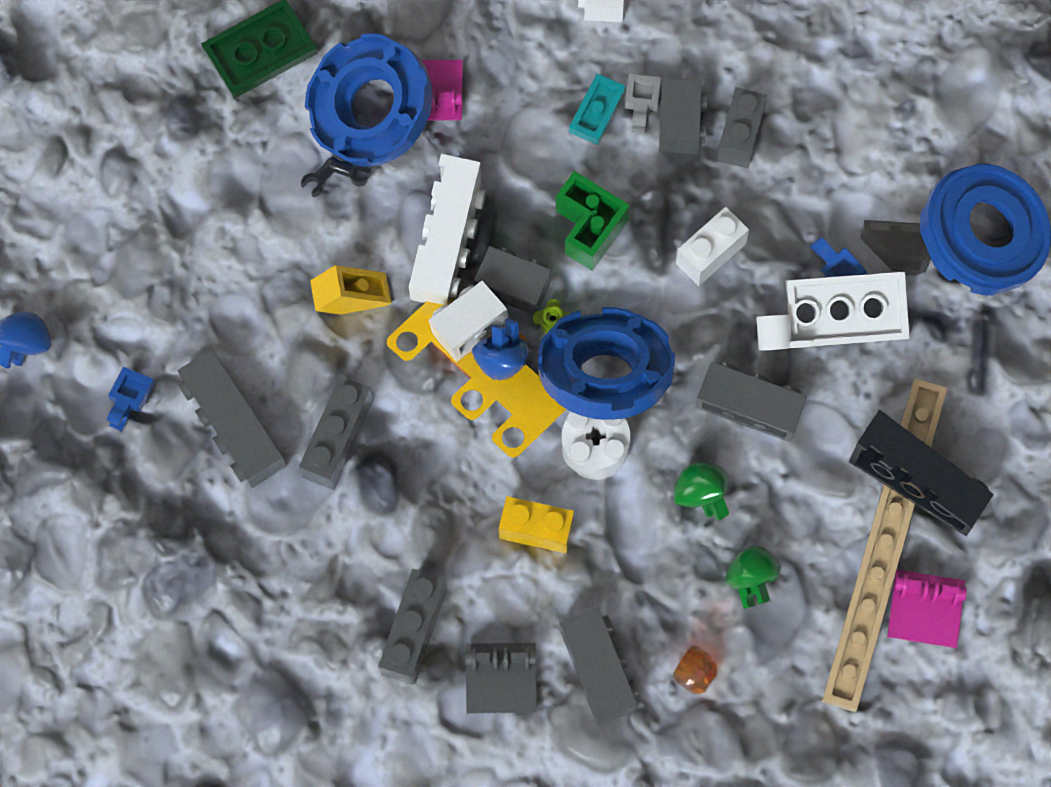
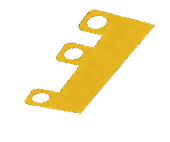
M452 298L450 299L449 305H450L452 302H454V300H453ZM426 301L387 338L388 347L401 359L409 361L430 342H433L471 377L452 396V405L467 419L475 420L497 400L512 416L493 433L492 441L509 457L519 456L567 409L550 397L542 386L539 376L526 364L518 373L507 380H492L480 369L473 358L472 351L456 362L432 334L429 319L432 318L433 313L443 305ZM403 332L414 333L418 338L416 348L407 352L400 350L396 344L398 336ZM470 390L478 391L483 397L482 405L476 410L465 409L461 404V398L465 392ZM511 427L519 428L524 434L523 443L516 448L507 447L502 441L504 431Z

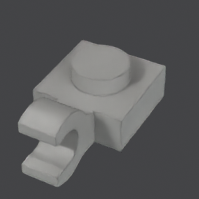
M629 74L625 108L634 109L632 133L645 134L647 111L657 112L661 77Z

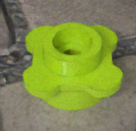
M551 299L542 311H536L533 314V322L536 325H540L541 329L547 334L559 319L571 313L565 312L560 307L558 300ZM555 316L556 320L551 321L550 317Z

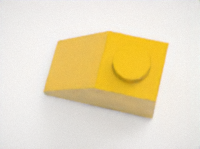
M335 265L310 280L315 311L342 315L391 304L387 277L384 272Z

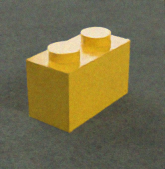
M506 496L499 525V538L567 553L574 523V511Z

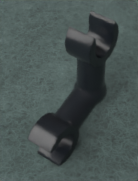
M330 157L315 173L306 174L301 180V186L304 188L312 181L318 183L317 187L312 191V197H317L323 191V183L335 172L349 177L354 185L361 187L365 186L364 181L356 178L354 174L360 170L370 173L369 167L351 165L335 157Z

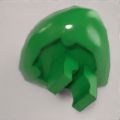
M700 461L688 465L680 473L673 491L675 504L688 508L702 507L706 517L710 518L715 515L716 520L720 521L730 514L724 500V495L729 486V474L721 466L709 462Z
M749 546L737 554L730 563L726 572L725 583L734 589H738L744 609L756 606L753 598L754 594L757 597L758 604L769 602L771 600L765 583L774 582L779 578L781 564L765 548Z

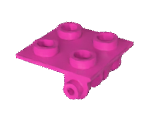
M422 60L430 76L433 95L431 113L427 121L462 120V60Z
M896 569L887 637L957 649L962 603L965 601L967 587H964L965 580Z

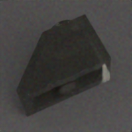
M864 220L860 231V239L892 271L905 272L906 276H917L921 273H926L930 263V255L920 233V223Z

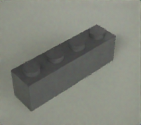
M212 349L177 370L182 379L177 384L187 401L194 398L200 407L195 410V413L205 428L211 425L217 435L212 439L222 455L229 452L233 458L234 463L230 467L240 483L247 480L251 488H254L286 467L280 452Z

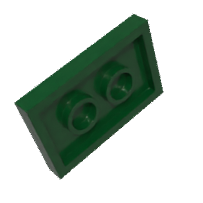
M281 0L201 43L202 49L233 99L318 54L315 44L287 0Z

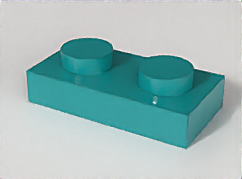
M596 74L569 126V133L599 145L626 92V86Z

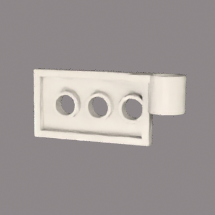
M905 272L786 281L788 314L756 317L759 351L909 339ZM870 298L877 299L882 307L880 314L874 318L868 317L864 312V304ZM838 300L843 301L848 307V314L842 320H835L830 314L831 305ZM803 303L810 304L815 311L814 318L808 323L801 322L796 315L797 308Z

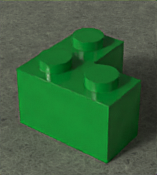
M573 171L555 196L556 212L576 224L565 239V255L593 271L628 222L630 205Z

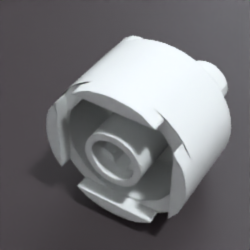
M573 412L569 413L562 428V455L567 465L577 472L578 475L591 480L608 478L615 474L628 458L630 429L625 418L601 420L587 418ZM594 437L598 438L600 445H593L591 439Z

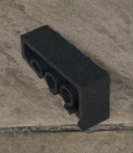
M880 409L857 442L849 459V463L966 537L994 495L988 490L989 488L986 484L968 476Z

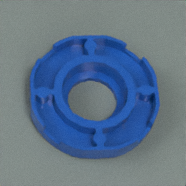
M362 34L361 38L347 44L340 42L323 56L307 86L305 109L309 111L312 125L310 131L322 148L353 165L371 167L388 163L408 151L422 133L431 113L433 99L432 84L429 73L417 54L382 34ZM369 81H385L394 91V102L390 113L376 126L366 127L361 125L353 114L355 94L361 86Z
M978 163L951 171L930 190L925 208L920 214V233L933 265L949 281L956 279L970 287L971 293L993 296L1021 287L1041 270L1047 260L1051 246L1049 217L1038 194L1020 176L997 165ZM984 202L994 206L1003 213L1010 225L1012 239L1006 246L993 248L983 244L976 238L971 230L969 221L971 210L976 204Z
M602 307V314L582 317L580 310L568 314L557 321L541 339L539 345L538 373L542 386L559 405L587 418L615 420L638 415L654 406L662 398L666 390L672 385L674 378L675 352L672 351L669 345L668 334L656 322L623 308ZM599 355H611L625 361L631 368V372L628 375L615 379H601L590 376L580 369L590 358Z

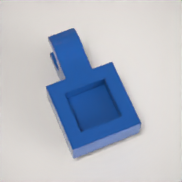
M819 237L810 245V248L826 263L819 269L825 278L865 275L867 273L864 267L846 248H842L836 253L823 237Z
M126 367L121 369L108 394L109 399L115 402L106 419L110 422L109 426L122 432L127 424L130 410L133 409L141 412L155 385L153 378Z

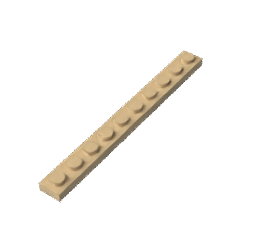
M914 378L901 426L931 447L947 388ZM884 484L821 701L852 712H856L915 505Z

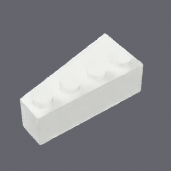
M441 154L438 165L441 171V182L434 181L431 193V211H434L433 215L426 214L422 240L426 242L425 245L419 244L409 283L410 300L422 303L427 301L449 305L450 299L452 297L458 298L462 280L458 278L459 270L467 266L470 249H467L466 245L468 238L474 239L478 220L474 219L476 209L482 210L486 190L481 189L480 162Z

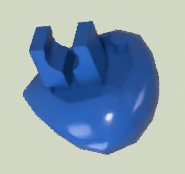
M20 311L0 320V365L6 369L11 367V362L17 366H22L25 354L39 355L49 350L51 347V337L43 320L37 314Z
M509 318L504 320L505 328L497 324L493 325L492 337L482 339L472 348L474 360L484 374L492 380H507L513 377L525 366L528 357L527 342L519 338L518 322Z

